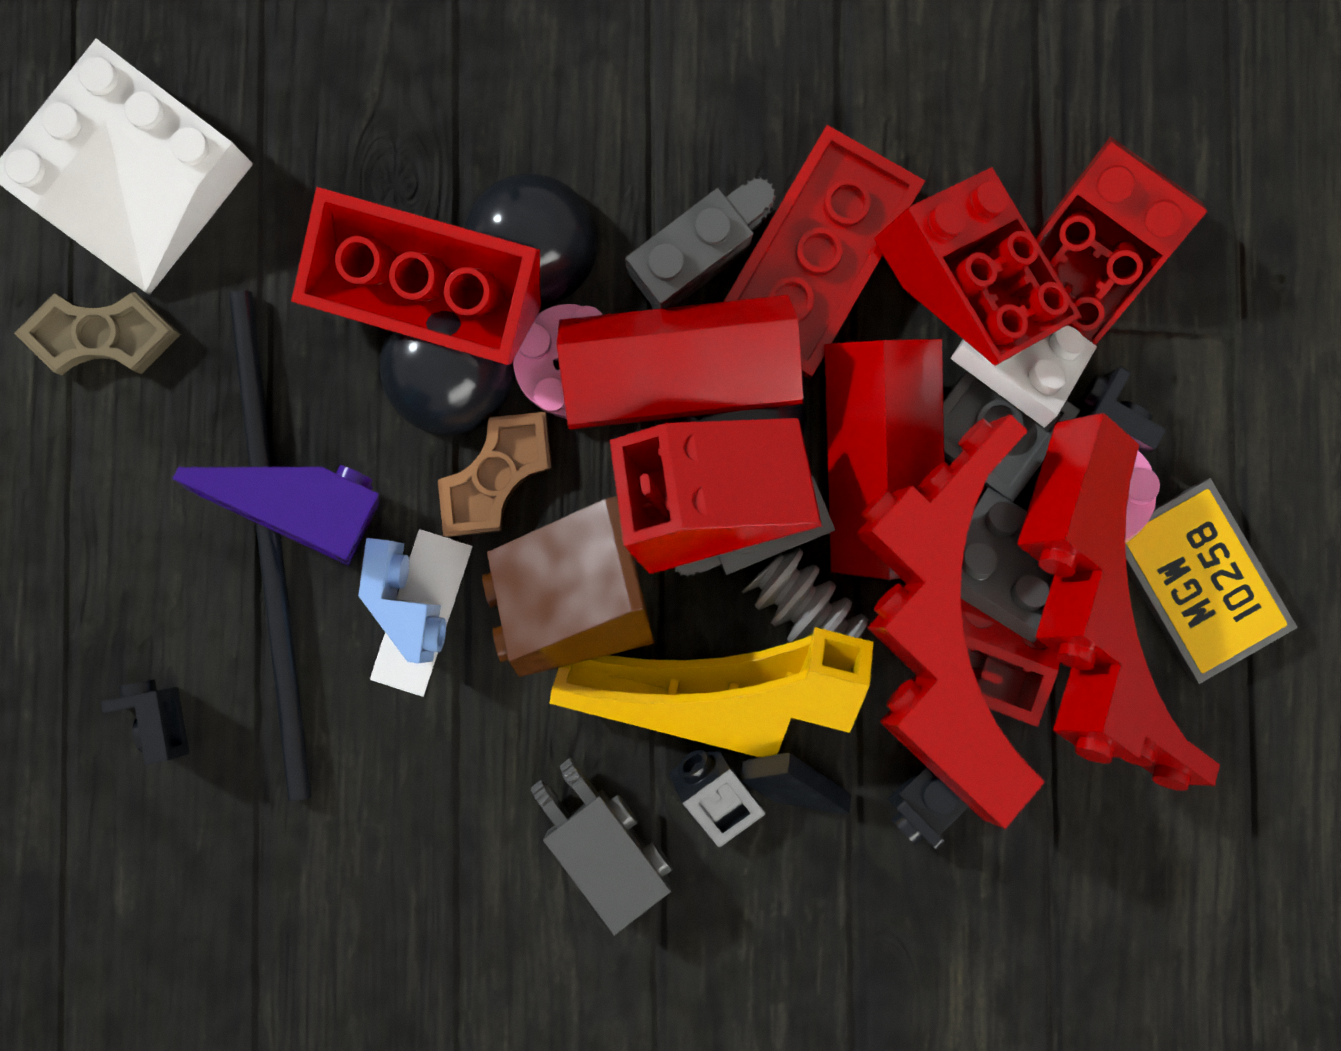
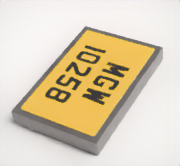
M1211 478L1198 482L1156 506L1151 518L1133 539L1125 543L1127 572L1191 683L1200 684L1298 628Z

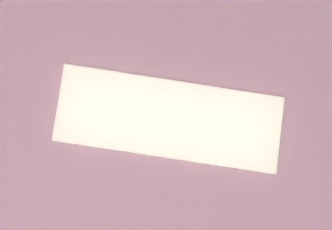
M419 529L409 558L408 579L405 587L399 589L397 600L441 605L439 617L445 618L447 626L473 546ZM385 632L370 680L424 697L438 652H434L433 662H407Z

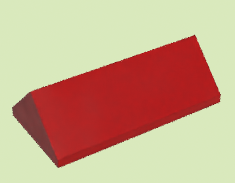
M316 187L291 302L505 365H511L541 309L540 249ZM449 311L454 312L459 317L461 326L455 334L449 335L428 329L426 322L433 313Z
M789 295L559 320L556 346L569 429L803 404L799 321Z
M942 339L825 344L829 515L835 527V531L830 532L831 572L887 580L897 579L900 577L855 534L867 522L862 516V512L877 495L885 489L893 493L896 490L914 486L923 495L924 492L919 489V485L934 468L944 462Z

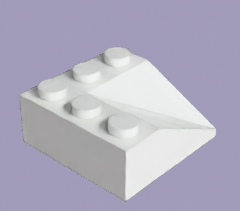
M95 39L0 157V185L150 295L253 163L233 142L98 39Z

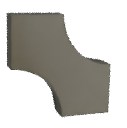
M136 292L128 294L115 304L101 308L78 307L54 293L14 333L54 373L64 375L68 370L80 363L94 359L117 360L129 369L142 374L181 335L155 308Z

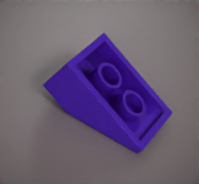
M343 465L339 466L336 473L323 467H178L172 478L189 492L349 566L379 506V494L372 491L373 486L371 484L373 480Z

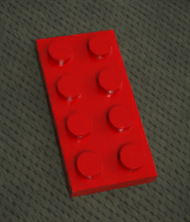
M826 125L724 302L789 295L799 321L802 375L811 379L825 355V344L833 342L883 255L874 237L912 205L925 180L831 126Z

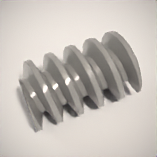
M798 547L778 555L741 591L746 593L757 587L762 590L755 604L758 610L772 604L778 606L771 624L776 627L791 620L794 625L787 638L789 642L812 635L815 627L861 639L868 624V618L863 614L848 620L845 619L852 605L848 598L845 597L829 603L836 588L832 581L813 586L820 570L817 565L812 564L803 569H797L804 553Z

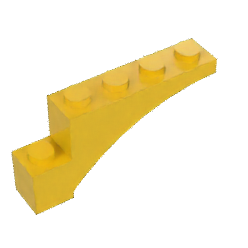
M815 627L812 635L800 640L758 652L723 658L649 660L606 655L559 667L552 687L549 704L759 758L777 755L791 718L850 733L869 689L874 642Z

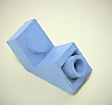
M366 538L358 596L407 662H433L434 652L442 650L446 634V620L439 617L441 605L397 600L398 589L405 587L409 574L408 555H403L404 543Z

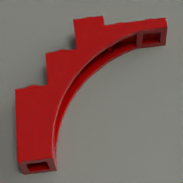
M1105 413L1056 422L1017 543L1020 548L1038 561L1041 569L1054 575L1035 636L1037 640L1057 654L1056 658L1060 663L1071 667L1053 731L1076 746L1074 751L1080 757L1104 764L1111 763L1113 757L1121 758L1126 762L1143 767L1152 774V781L1162 787L1185 791L1189 785L1215 786L1220 764L1190 743L1170 716L1147 667L1137 635L1127 578L1125 538L1130 482L1139 444Z
M1011 414L991 422L983 418L973 425L958 442L963 451L950 466L946 462H942L921 482L919 489L924 492L923 495L914 486L896 490L893 493L888 489L882 491L862 512V516L867 522L855 534L906 583L904 587L901 584L893 586L883 595L874 607V611L879 615L867 628L919 677L915 682L912 679L907 680L894 691L886 704L890 710L881 719L880 723L982 820L1004 829L1036 794L1045 781L1035 773L1012 747L994 720L979 689L971 667L963 631L961 570L968 529L975 505L987 477L1028 432Z

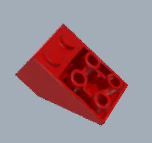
M1111 136L1034 237L1081 315V318L1068 326L1078 330L1083 337L1094 345H1097L1207 212L1202 201Z
M993 167L908 207L874 237L875 242L901 286L994 366L1081 318L1079 311Z
M798 418L664 423L610 440L624 547L649 574L822 526L801 424Z
M961 599L963 631L969 659L979 689L988 708L1038 727L1059 671L1060 662L1056 658L1057 654L1039 640L1031 643ZM915 674L913 680L916 681L919 677Z

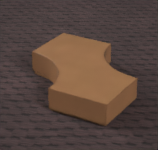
M546 412L490 417L486 441L477 458L463 471L438 480L444 537L502 531L504 510L515 489L531 476L553 470Z

